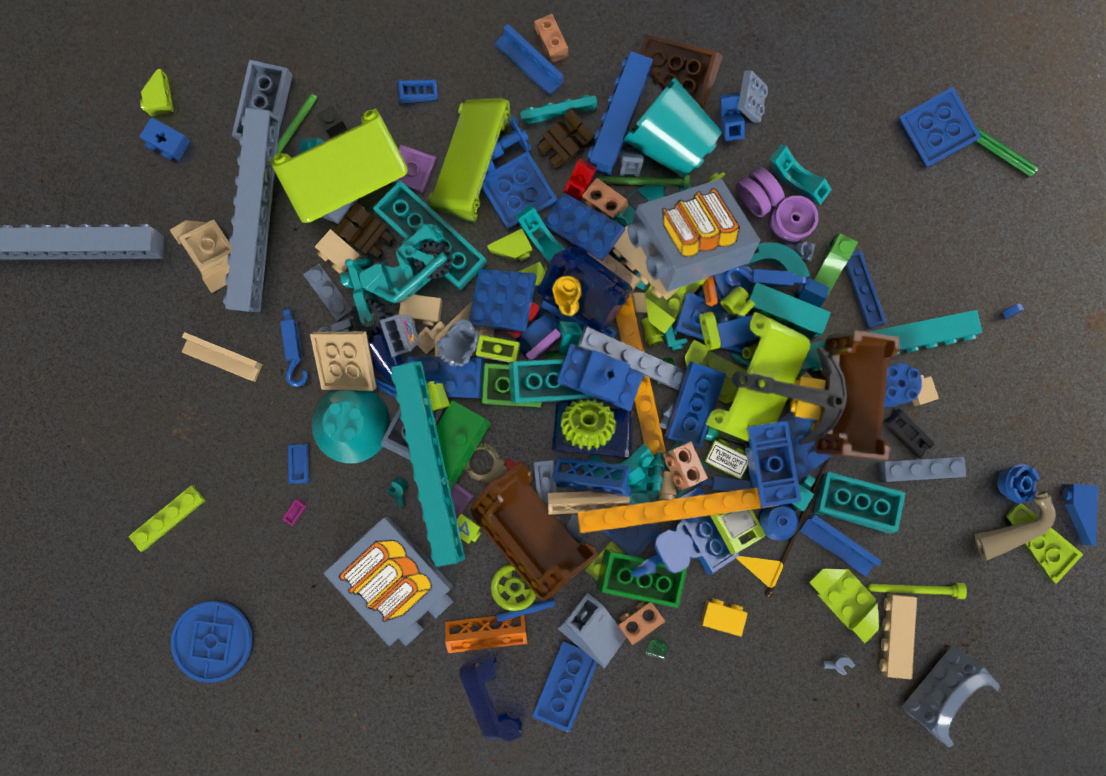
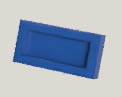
M288 444V484L310 483L309 444Z

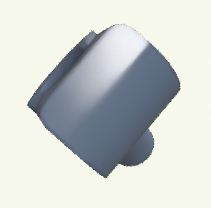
M805 241L797 242L796 245L785 244V246L794 250L803 261L809 262L812 260L815 249L814 243H807Z
M671 399L667 402L665 408H661L663 419L659 426L663 429L667 428L675 406Z
M845 653L837 654L833 661H823L824 669H836L842 675L847 674L844 669L845 665L851 668L855 666L851 658Z

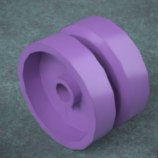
M760 166L750 172L749 178L744 177L735 185L743 203L758 217L765 216L770 212L771 206L776 207L785 199L784 192L778 181L770 172Z
M791 196L785 198L772 211L769 218V227L772 234L778 240L794 244L802 241L815 230L818 223V211L809 199L803 196Z

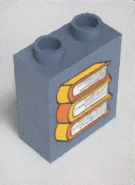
M721 178L638 205L633 222L628 226V236L631 244L635 248L641 247L647 257L646 266L649 275L654 280L660 279L667 292L749 263L760 242L758 235Z
M384 517L323 573L388 646L399 639L406 647L424 630L416 622L421 616L429 611L436 619L453 603L446 593L454 586L391 517Z

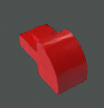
M580 158L571 177L568 179L563 193L581 201L582 195L589 188L595 177L594 174L597 167Z

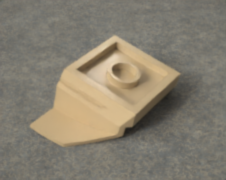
M186 220L170 229L178 244L183 245L201 272L202 280L210 292L213 293L225 286L226 275L229 273L230 265H228L227 259L229 253H231V245L215 220L207 222Z

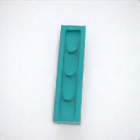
M583 95L576 100L565 99L558 104L546 103L540 108H525L520 112L522 125L563 117L570 108L575 113L597 109L596 95Z

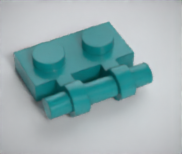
M656 453L655 459L642 470L645 477L634 485L629 486L631 488L630 494L648 493L649 486H653L652 491L660 492L661 485L663 484L662 469L665 465L663 453ZM650 470H654L652 477H650Z

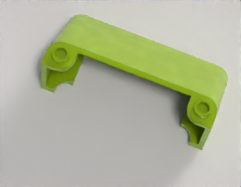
M503 98L469 99L464 103L461 102L458 111L460 117L434 192H430L428 197V203L433 211L475 224L478 216L476 212L480 206L479 193L500 131L505 132L506 126L509 125L508 117L511 116L509 100Z
M376 108L364 112L361 117V125L295 157L290 158L288 154L278 153L272 159H269L302 222H312L407 174L408 168Z
M755 312L750 328L761 340L747 373L771 377L776 381L794 384L810 349L809 339L803 334ZM763 380L760 381L761 387H764ZM746 387L739 388L730 411L722 409L712 411L706 425L749 442L747 427L777 423L788 398L772 393L764 394L747 390Z

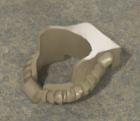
M480 443L475 451L483 449L493 456L494 464L492 470L485 474H477L471 469L468 462L465 472L474 480H481L484 485H487L508 472V468L504 465V460L499 459L500 456L493 446Z

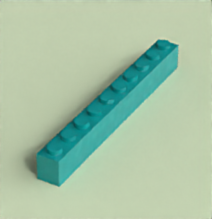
M974 310L870 331L869 333L899 337V351L907 350V353L918 351L921 346H926V349L938 347V343L945 342V345L957 343V339L964 338V341L976 339V335L983 332L978 312ZM825 341L810 344V349L798 375L803 374L804 370L811 369L812 372L822 370L821 361L816 349L818 347L824 349Z
M411 362L391 367V377L397 391L396 399L401 409L400 418L405 427V440L410 450L409 458L413 463V477L415 482H417L419 490L418 499L422 504V518L426 522V535L432 549L431 558L435 563V567L458 563L465 559L422 362Z

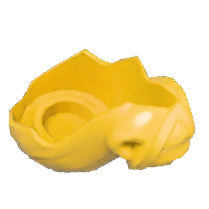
M563 276L555 281L553 294L561 314L572 317L579 310L578 300L582 293L581 284L573 276Z

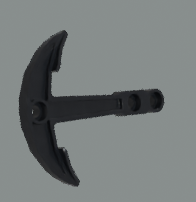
M818 347L816 351L821 361L822 374L827 375L826 390L776 381L771 377L754 373L748 374L745 371H738L732 377L734 386L738 388L746 387L747 390L764 394L772 393L821 407L822 411L819 420L814 421L808 432L799 440L800 445L817 441L830 432L838 423L846 405L847 392L842 371L836 360L821 347ZM742 375L746 379L744 383H742L740 380ZM761 380L764 381V387L760 386ZM836 398L839 399V404H838V405H836V403H835V399H836Z

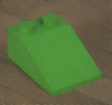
M484 364L482 398H479V404L541 407L542 402L511 404L509 365Z

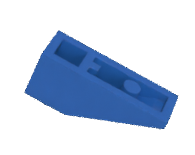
M1065 484L1063 490L1065 506L1083 545L1096 546L1098 486Z

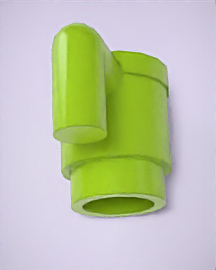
M740 286L733 289L720 301L722 307L733 316L735 314L744 316L755 306L752 300L746 301L750 296Z

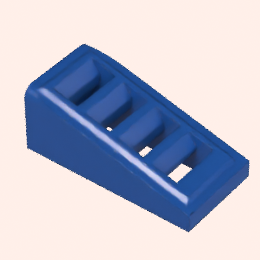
M398 80L397 82L398 104L438 99L436 80ZM427 86H430L431 94H427ZM419 87H422L423 94H420ZM411 88L415 89V94H412ZM403 89H407V95H404Z

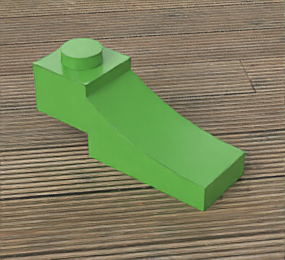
M837 234L814 278L815 281L829 287L827 296L858 243L843 234Z

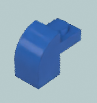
M739 92L720 95V110H718L720 128L725 141L745 138V121L741 111L738 109Z
M548 313L528 327L526 332H523L516 341L520 343V351L525 357L528 352L553 330H559L557 323Z

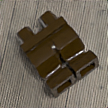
M570 108L565 114L563 122H556L548 131L542 134L543 139L537 144V148L543 155L552 149L555 154L548 160L554 168H557L563 163L567 165L585 147H589L595 142V135L585 123L582 124V120Z
M357 202L346 216L349 220L344 218L334 232L340 238H346L350 245L365 256H371L379 260L384 251L378 247V244L383 241L389 246L395 240V237L384 223L370 212L365 211L364 207ZM352 223H354V224L358 223V224H359V227H360L362 230H360L358 227L353 226Z

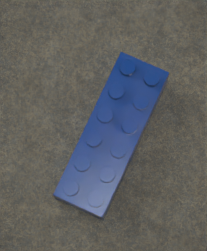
M631 51L629 57H625L623 60L620 75L618 74L615 82L614 93L612 92L609 97L608 111H604L601 126L597 129L594 138L595 147L591 146L588 153L587 162L597 167L595 172L598 174L611 176L624 143L623 139L628 133L650 74L653 59Z

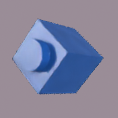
M808 277L806 284L798 286L796 294H798L797 299L820 308L827 297L829 287Z

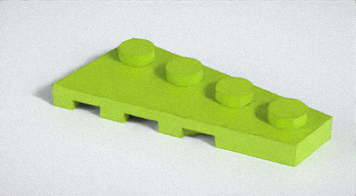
M1016 503L1005 517L1011 525L1034 520L1038 516L1022 503ZM1052 528L1043 535L1025 543L1055 584L1083 556L1078 549Z

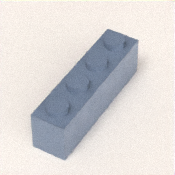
M965 457L878 462L880 482L966 477Z

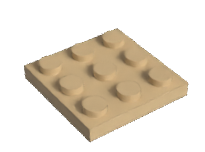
M313 332L310 334L322 390L373 391L377 388L366 332Z

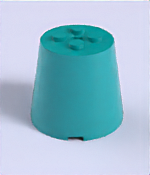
M674 77L623 141L684 178L692 169H697L703 163V157L708 153L710 154L717 146L715 142L722 131Z

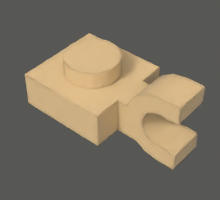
M439 321L432 330L425 327L418 334L419 343L417 346L428 354L434 348L435 336L446 326Z

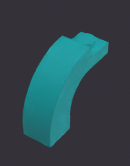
M781 144L769 159L773 164L771 170L786 186L814 203L821 205L832 190L825 178L804 169L794 159L785 145Z
M531 204L515 216L532 245L556 273L572 262L565 248L552 236Z
M778 243L758 244L750 262L744 264L749 267L761 262H769L779 267L781 271L794 272V276L807 278L810 276L803 259L791 248Z
M645 444L627 460L617 464L631 468L627 480L628 486L634 485L645 477L642 470L654 459L653 454ZM595 454L588 460L605 463ZM581 467L584 473L588 471L587 467ZM599 469L594 475L595 477H601L606 471L605 469ZM623 471L616 472L612 475V478L621 480Z

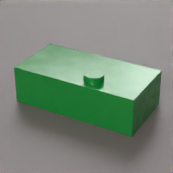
M453 400L436 427L450 491L453 490L491 424L485 418Z
M605 549L596 589L604 593L678 608L687 568L677 573H671L667 570L664 563L661 562L656 566L654 573L633 577L631 575L632 570L648 560V558Z

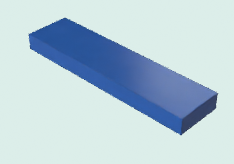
M862 250L853 252L845 265V269L868 330L886 324L887 321Z

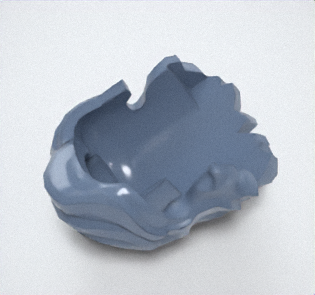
M458 320L451 325L447 335L437 341L436 345L439 348L438 356L444 359L443 361L446 363L450 361V366L462 367L465 363L469 362L470 356L477 349L479 332L474 329L469 320Z

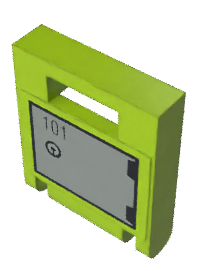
M753 510L710 515L731 555L740 552L766 536ZM747 533L749 538L752 539L741 544L738 538Z

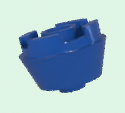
M1017 464L1007 467L1000 472L997 485L1001 494L1015 503H1024L1034 499L1035 493L1038 492L1035 491L1037 481H1040V478L1034 468H1030L1026 464Z
M789 503L763 508L760 514V525L766 536L776 541L787 540L798 529V513Z

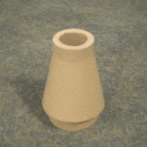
M664 471L662 472L663 484L661 485L660 492H657L660 501L675 499V496H677L671 472Z

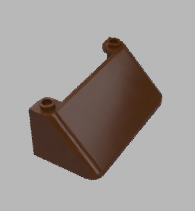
M856 330L829 335L825 340L824 350L836 360L845 378L847 397L844 412L836 426L824 437L815 441V452L822 455L888 460L890 446L886 440L881 439L888 360L894 358L899 353V337ZM821 372V380H827V375H823ZM838 398L835 399L836 405L839 404Z
M522 462L488 484L472 505L471 514L535 595L542 601H546L593 562L599 554L591 544L583 543L579 546L554 514L549 515V508L529 485L532 481L531 470Z

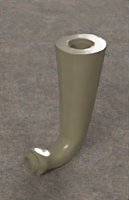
M1047 491L1035 493L1034 501L1040 506V514L1036 519L996 530L975 533L976 545L984 561L1023 545L1043 535L1052 527L1056 512L1051 502V495Z

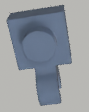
M346 319L332 324L330 327H322L318 332H350L354 328L351 320Z

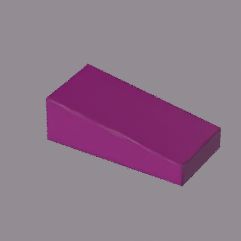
M298 498L295 499L282 520L293 526L307 507V504Z

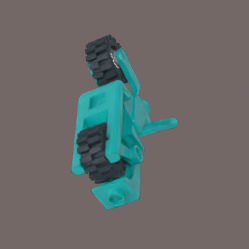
M422 224L415 230L416 233L412 237H407L401 242L402 246L396 252L400 264L398 267H389L387 263H376L363 270L361 267L369 266L373 263L371 258L347 259L345 261L349 271L340 273V282L346 288H354L353 297L356 306L352 308L354 312H351L350 316H353V319L350 320L355 323L353 328H358L357 332H366V335L380 333L383 330L380 320L389 318V315H386L388 309H384L385 305L379 303V300H374L372 293L392 303L403 302L413 296L432 278H441L450 272L448 270L452 269L453 265L450 264L455 259V256L452 252L448 251L449 248L438 243L444 242L445 238L442 236V230L437 225ZM431 239H433L434 241H436V242H428V243L424 244L425 242H427L428 240H431Z

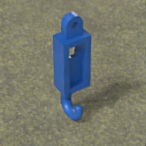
M742 266L727 270L725 273V280L732 287L741 286L740 282H734L731 279V274L734 271L744 275L750 282V285H754L757 282L765 286L789 288L793 284H806L807 277L794 276V272L754 269L752 272H749Z
M287 307L283 308L284 321H280L285 358L290 362L285 378L289 385L299 387L306 382L308 373L303 369L301 380L295 381L292 379L294 368L303 358L298 323L292 318L291 308Z
M711 477V480L706 479L697 483L698 485L710 486V490L726 492L757 488L752 487L751 481L722 477Z

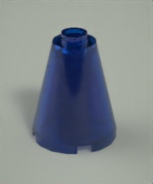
M381 331L367 340L373 366L390 382L392 381L391 367L403 365L401 354L392 357L384 332Z

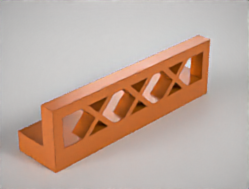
M525 615L498 622L501 624L498 629H491L489 627L492 623H497L496 616L445 622V642L448 653L528 644ZM514 620H521V626L512 627L509 624ZM473 625L482 627L476 632L469 630ZM459 627L462 629L458 634L450 635V628Z

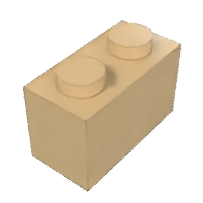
M331 229L315 246L319 251L317 255L325 262L329 259L333 263L331 267L339 274L349 271L345 264L347 259H363L359 253Z
M413 295L408 300L400 302L399 315H411L414 324L417 321L423 322L422 325L434 327V324L440 321L443 301L441 298Z

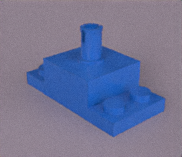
M569 344L556 382L624 410L631 411L644 373L629 368L630 364L596 350L588 351Z
M788 421L747 427L750 447L745 449L752 487H757L760 508L800 502L801 496Z

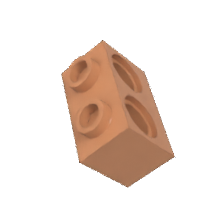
M553 14L534 21L535 32L549 62L554 63L567 57L568 47Z
M598 178L594 180L582 195L585 205L615 221L618 213L622 215L628 208L627 199ZM595 195H601L597 200L592 199ZM611 205L616 206L612 211L607 210Z
M692 442L663 454L665 463L669 467L673 481L679 491L708 479Z
M641 601L635 606L636 610L632 613L628 611L619 617L618 625L632 645L665 622L652 602ZM647 609L653 611V617L649 620L643 618V612ZM634 621L637 623L636 630L628 631L626 629L627 624Z

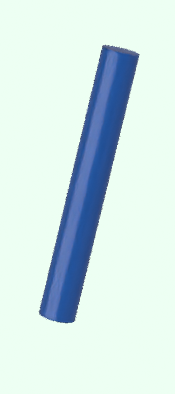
M552 598L531 604L522 610L497 614L496 619L497 622L516 618L553 607L555 602Z

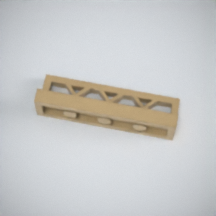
M184 332L182 338L187 339L182 353L256 382L263 364Z
M591 491L548 493L549 515L577 514L583 511L630 505V496Z

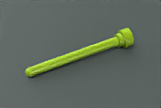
M955 583L951 587L869 584L867 587L870 592L951 595L955 599H966L967 595L965 583Z

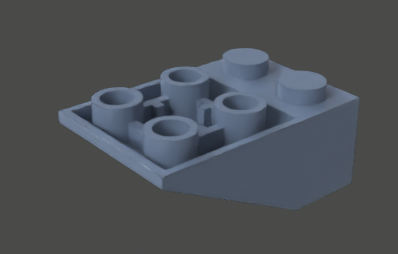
M589 593L578 601L558 628L603 668L607 666L627 638L605 607Z

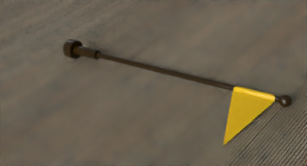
M830 458L824 461L818 478L814 484V487L811 491L814 495ZM812 499L801 514L798 529L791 537L781 562L743 556L736 557L738 561L770 587L765 592L768 598L773 596L774 586Z

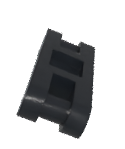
M899 408L891 418H887L884 421V424L918 458H922L925 455V451L935 445L905 412ZM900 420L904 423L901 427L897 425ZM919 439L922 441L920 446L916 444Z

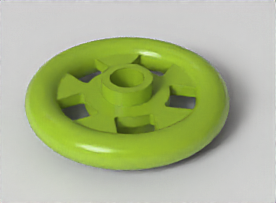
M509 563L500 567L493 575L491 594L500 607L509 611H518L530 606L535 600L536 595L531 588L524 589L522 577H512V571L516 570ZM502 576L508 578L505 586L499 584ZM511 584H517L518 589L516 591H513L511 589ZM504 591L511 596L507 601L501 596ZM523 594L525 599L517 603L515 597Z

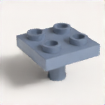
M752 70L744 71L742 87L739 92L738 109L754 123L761 122L768 88Z

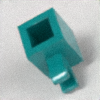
M806 475L799 485L801 501L789 504L798 511H804L814 496L808 489L816 479Z

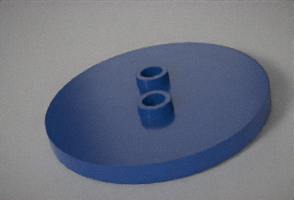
M206 601L196 604L187 609L178 618L173 627L170 641L172 656L179 669L194 680L206 683L225 680L236 674L249 658L252 649L250 625L241 611L226 602Z

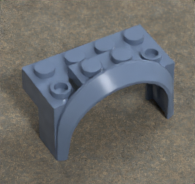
M952 645L903 704L902 708L949 748L954 745L949 737V727L961 704L968 696L982 686L991 685L998 691L1000 685L983 666Z

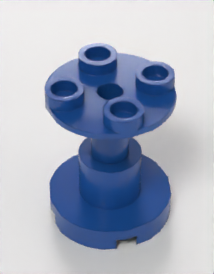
M515 115L508 117L513 131L497 140L487 170L488 174L495 171L492 160L503 155L505 148L519 141L526 152L531 149L527 141L529 138L525 130H520L518 127L519 122Z
M904 363L894 364L888 368L884 407H893L917 399L922 389V379L918 369Z

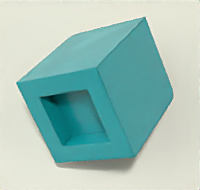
M560 321L558 329L563 338L558 350L560 353H566L569 344L578 346L582 330L578 322Z

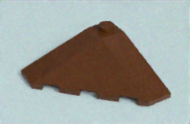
M646 34L641 55L653 59L650 73L655 83H659L664 91L666 86L675 77L698 105L704 109L718 74L723 55L716 51Z

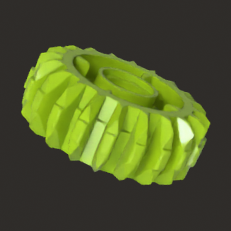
M588 397L585 401L581 399L577 403L572 401L570 407L567 406L565 412H563L561 421L562 433L566 435L567 441L572 440L573 446L578 443L580 449L583 446H587L588 450L591 449V446L597 449L599 444L604 446L606 440L610 441L616 424L614 414L610 412L609 406L604 407V402L597 403L596 398L593 401H589Z

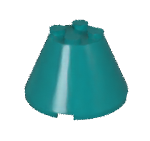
M332 390L319 401L312 417L313 437L321 451L331 459L342 463H360L373 457L383 448L381 443L391 424L390 415L382 399L373 391Z

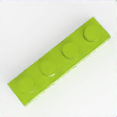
M190 486L128 537L139 551L143 552L205 502V500L194 486Z

